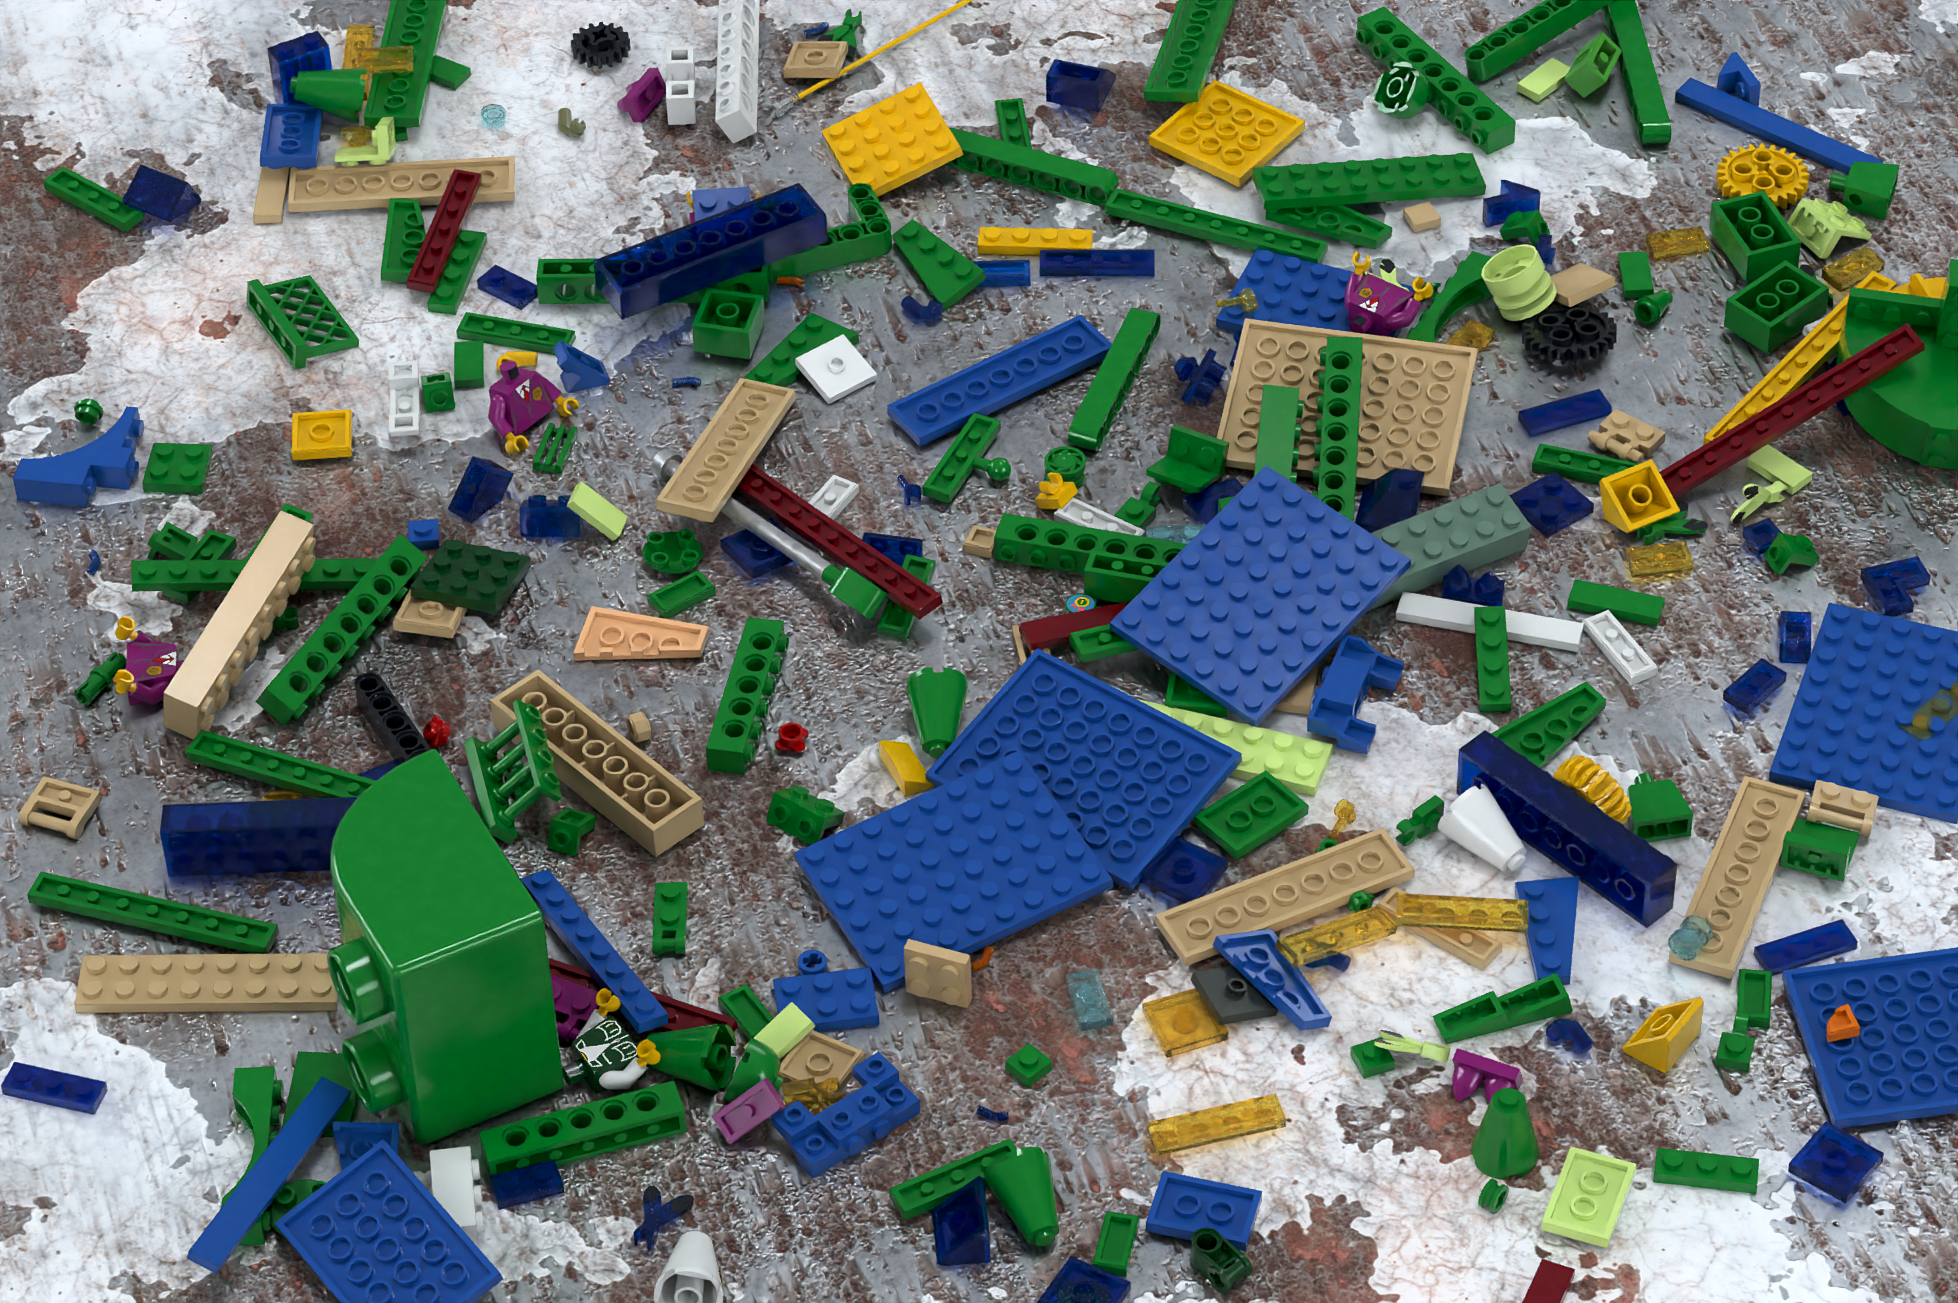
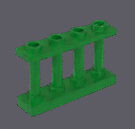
M519 699L513 702L517 719L489 743L482 742L472 736L464 743L484 824L491 835L507 844H510L518 837L514 825L515 818L542 795L549 797L555 802L562 798L559 788L560 782L553 766L554 760L547 744L548 738L541 723V713L535 706L527 705ZM521 733L522 742L498 761L497 752ZM527 755L528 764L503 783V774L522 757ZM532 777L534 786L509 806V796Z

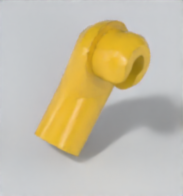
M508 351L497 359L496 367L501 372L500 365L507 361H515L517 367H537L538 353Z

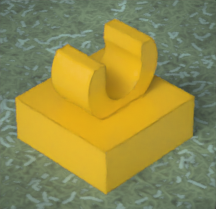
M1048 473L1050 482H1039L1041 493L1035 498L1039 509H1062L1078 493L1074 482H1063L1062 476L1059 473Z

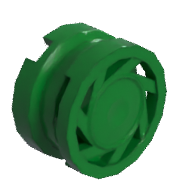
M1061 446L1052 449L1045 456V480L1050 482L1048 473H1059L1062 476L1063 482H1074L1077 489L1083 486L1086 481V457L1083 452L1074 447Z

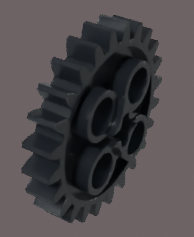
M1562 304V308L1551 305V310L1544 309L1540 314L1538 313L1531 318H1526L1525 324H1522V344H1525V350H1530V355L1539 354V360L1548 357L1549 363H1553L1556 360H1560L1561 365H1564L1566 361H1571L1576 365L1577 360L1588 363L1589 357L1598 360L1599 354L1607 355L1608 349L1613 350L1614 343H1617V324L1614 323V318H1608V312L1600 313V308L1589 310V305H1585L1582 308H1579L1578 304L1572 307Z

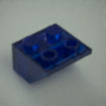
M1054 59L1046 74V102L1099 112L1116 80V74L1104 68Z

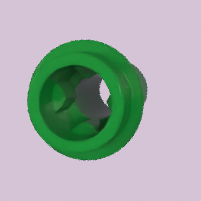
M1661 289L1656 293L1639 298L1634 307L1636 318L1644 324L1656 323L1666 308L1672 303V294L1666 289Z

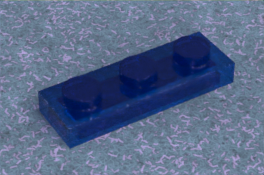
M19 1062L13 1063L1 1085L3 1095L95 1115L108 1091L107 1084L104 1081Z

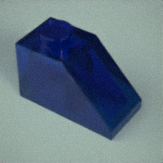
M472 456L447 510L473 523L502 500L514 473L494 461Z

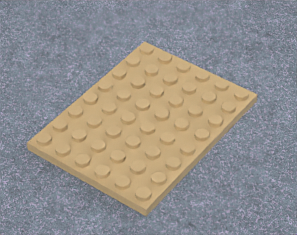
M1245 318L1217 434V439L1230 443L1225 467L1255 470L1263 385L1299 388L1298 400H1303L1304 405L1302 418H1296V424H1302L1300 442H1294L1293 447L1299 448L1298 465L1292 466L1291 472H1297V476L1313 478L1314 467H1320V461H1315V443H1321V437H1316V420L1322 419L1323 413H1317L1318 395L1324 396V390H1319V372H1325V366H1320L1321 348H1326L1327 337H1363L1356 484L1449 496L1478 356V348Z

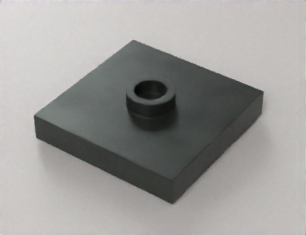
M1233 965L1194 971L1190 980L1218 1025L1277 1015L1278 1009Z

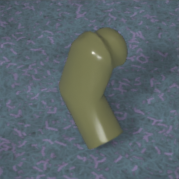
M561 108L558 111L559 131L573 138H578L584 134L586 129L585 122L582 120L579 123V118L572 120L571 110Z

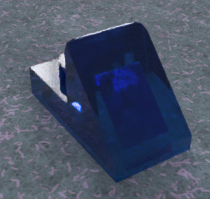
M1501 180L1500 195L1483 199L1482 221L1487 228L1504 224L1506 218L1516 211L1540 210L1541 193L1538 189L1508 180Z

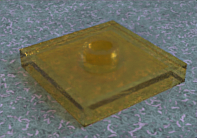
M1196 988L1142 1004V1012L1167 1058L1228 1040L1229 1032L1225 1024H1217Z

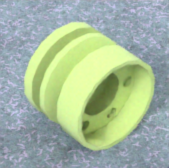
M1524 244L1507 248L1494 255L1482 269L1481 276L1490 293L1494 295L1493 300L1498 306L1500 314L1506 320L1517 321L1532 317L1547 308L1556 297L1557 289L1551 281L1548 272L1544 270L1545 265L1534 246Z

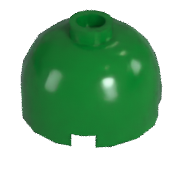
M1397 62L1392 65L1395 68L1389 73L1384 71L1375 86L1374 100L1378 102V110L1396 119L1412 118L1425 107L1430 93L1429 83L1425 75L1415 66L1407 62Z
M751 1038L723 1099L732 1102L766 1078L769 1079L775 1090L779 1091L784 1078L778 1076L781 1064L774 1050L766 1044Z

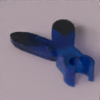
M649 1186L643 1195L645 1220L634 1231V1246L638 1245L640 1239L647 1238V1250L653 1248L655 1244L654 1239L659 1232V1226L686 1213L693 1205L694 1197L692 1195H682L662 1206L660 1191L655 1186Z

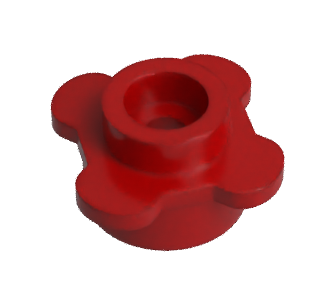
M434 715L432 720L427 722L423 737L427 744H430L429 747L431 749H435L437 746L443 747L446 744L450 734V725L444 720H440L438 715Z
M797 723L784 724L778 730L779 740L775 742V748L780 751H804L806 748L804 741L809 737L808 730Z

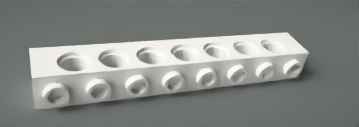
M719 0L715 122L732 143L738 142L757 132L760 0Z

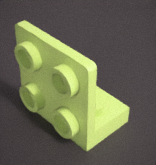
M382 117L378 125L375 126V130H372L373 145L340 147L334 155V162H341L342 166L358 165V161H369L371 165L385 164L386 160H390L396 151L394 117Z
M1802 198L1787 222L1797 238L1822 259H1828L1841 235L1869 240L1872 236L1865 229L1866 225L1863 221L1847 213L1848 209L1846 206L1836 201L1827 203L1819 198L1814 200Z

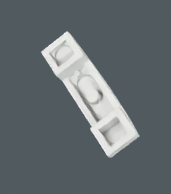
M418 360L388 362L390 388L389 436L419 435L421 418Z

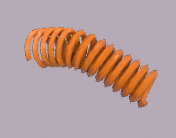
M785 276L777 277V285L778 283L779 285L783 283V285L805 286V280L796 276H792V278L791 276L790 278L789 276L788 278L787 276L786 278Z
M986 946L981 958L974 963L972 962L974 969L972 971L980 970L989 963L994 952L992 947Z

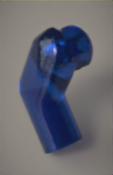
M906 296L901 302L902 308L917 320H937L941 317V311L944 308L943 304L938 300H930L928 306H923L912 296Z
M1326 945L1308 946L1303 948L1300 953L1303 965L1309 968L1330 965L1344 972L1348 969L1351 962L1349 956Z
M1559 1018L1546 1027V1035L1551 1041L1557 1042L1560 1038L1572 1040L1581 1053L1587 1052L1595 1045L1581 1024L1576 1020Z

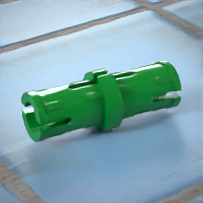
M113 652L100 667H95L90 672V677L74 691L76 699L81 704L90 705L104 689L108 690L112 686L117 671L126 668V658L120 653Z

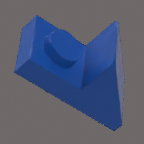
M1737 52L1731 53L1718 75L1717 89L1728 94L1736 93L1739 99L1759 106L1760 82Z
M561 340L553 347L557 357V364L563 370L560 378L567 393L607 385L610 382L603 362Z

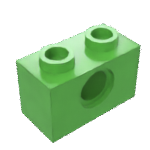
M1603 32L1580 48L1564 80L1573 90L1585 98L1606 83L1622 50Z

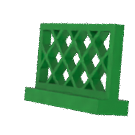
M311 275L264 286L258 279L247 281L246 305L294 369L305 367L306 359L359 346L358 337ZM307 286L310 291L307 293L296 289ZM277 293L284 296L281 299L270 295ZM292 297L303 300V302L300 304L289 301V299ZM311 302L322 305V307L319 309L308 306V304ZM285 308L296 311V313L292 315L282 312V310ZM304 313L315 316V318L312 320L301 317V315ZM322 318L334 321V324L323 323L320 320ZM296 324L308 327L307 331L296 329L294 328V326ZM319 330L327 332V335L323 336L313 333V331ZM335 334L338 336L346 337L347 339L338 340L332 337ZM307 341L319 343L320 345L308 347L306 343Z

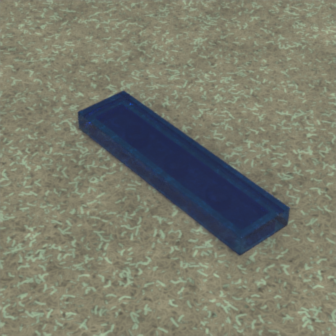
M1040 250V276H1155V250Z

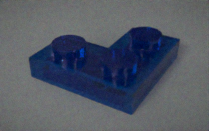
M1918 556L1863 568L1860 574V579L1881 614L1891 617L1912 613L1914 602L1906 590L1928 586L1930 583V575Z

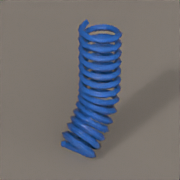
M822 22L815 29L803 30L804 35L809 37L821 34L827 30L829 24L826 26L825 22Z
M688 376L678 379L674 378V380L672 379V387L687 384L694 386L699 384L700 386L701 379L689 376V378Z
M91 550L92 554H89L91 563L87 573L95 575L100 565V557L95 550Z

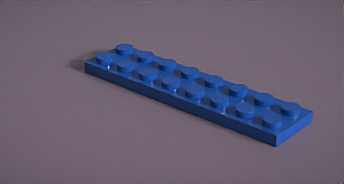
M1079 315L887 405V414L919 446H923L965 426L973 413L986 416L1104 360L1112 343L1082 315Z

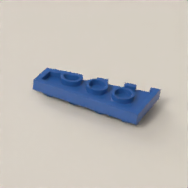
M1579 876L1515 882V895L1536 981L1557 973L1563 985L1570 984Z
M1272 929L1216 936L1213 947L1300 1031L1329 1027L1332 1016Z
M332 1121V1133L341 1170H344L383 1139L398 1155L399 1123Z

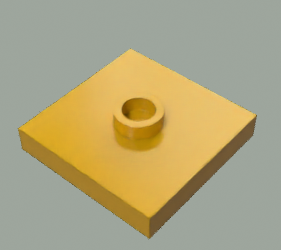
M351 409L292 413V460L352 457Z

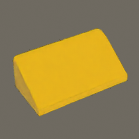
M887 740L878 742L879 757L905 797L934 787L926 779V771L908 743Z

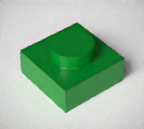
M1381 1037L1351 1046L1350 1056L1364 1079L1394 1070L1395 1060L1390 1051L1374 1045L1376 1040H1383Z
M1029 1043L1005 1061V1070L1029 1088L1053 1070L1052 1060Z

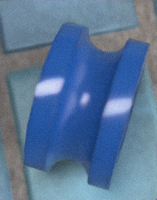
M818 950L803 952L798 958L799 976L827 972V957L825 954Z

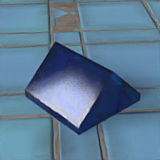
M140 165L123 197L122 204L171 222L199 205L201 197L188 182Z
M977 1176L932 1210L937 1264L940 1266L991 1262L990 1231L984 1178Z

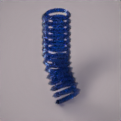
M981 1105L977 1106L979 1108L976 1114L989 1120L996 1121L997 1119L998 1122H1001V1120L1006 1121L1009 1119L1008 1112L1004 1111L1003 1114V1112H994Z

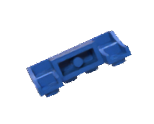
M1345 634L1331 666H1326L1323 671L1322 686L1316 687L1314 691L1313 706L1307 717V732L1337 738V748L1367 755L1376 735L1377 725L1356 717L1370 685L1395 691L1404 670V661L1393 659L1378 652L1363 638Z
M880 1052L852 1067L853 1077L862 1087L814 1116L797 1100L771 1116L772 1125L788 1143L800 1166L812 1178L847 1157L859 1153L865 1146L885 1137L893 1129L920 1114V1100L899 1080V1071Z

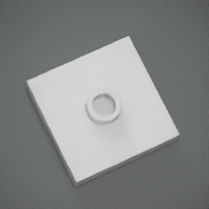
M844 334L797 357L795 360V365L828 404L870 384L877 378V373Z

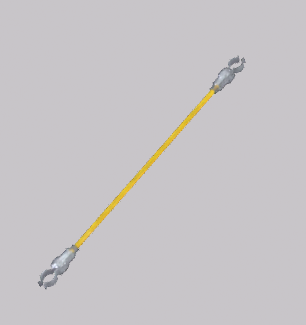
M962 0L841 69L838 78L973 0ZM826 78L798 95L787 96L782 100L770 103L767 110H758L757 118L769 115L770 117L758 119L757 127L759 125H769L772 122V118L782 117L800 99L837 78Z

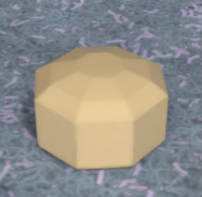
M641 711L627 715V727L633 741L639 743L650 739L651 727L646 715Z

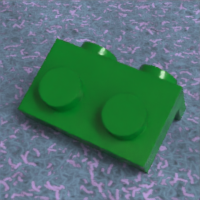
M791 786V788L773 793L766 821L812 845L822 840L826 828L842 824L845 812L834 807L835 804L829 800L818 799L810 795L809 790L804 787Z

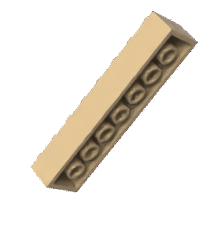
M282 510L279 512L164 691V727L193 740L200 730L207 732L210 730L215 712L218 708L222 709L228 700L230 688L232 685L237 686L244 673L243 668L247 662L251 663L256 657L258 644L261 639L266 640L268 638L275 617H281L285 611L287 598L290 594L294 595L301 584V576L305 571L309 572L315 562L313 549L316 544V538L313 537L314 524Z
M539 669L490 700L493 727L500 732L517 719L513 707V702L517 699L527 705L535 706L542 716L541 723L548 738L547 744L554 760L553 766L558 779L655 857L704 825L703 805L700 796ZM521 733L511 740L514 744L518 745L522 742Z

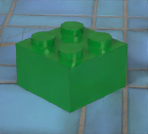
M707 288L692 324L694 352L751 359L765 323L763 295Z

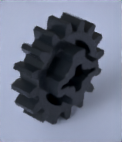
M599 22L598 26L590 23L587 29L580 27L579 33H574L573 40H571L573 58L578 59V64L580 65L587 62V68H591L594 65L598 66V69H602L605 64L613 67L612 62L622 63V57L627 58L629 56L628 51L631 50L628 32H623L622 26L614 28V23L604 25L603 22Z

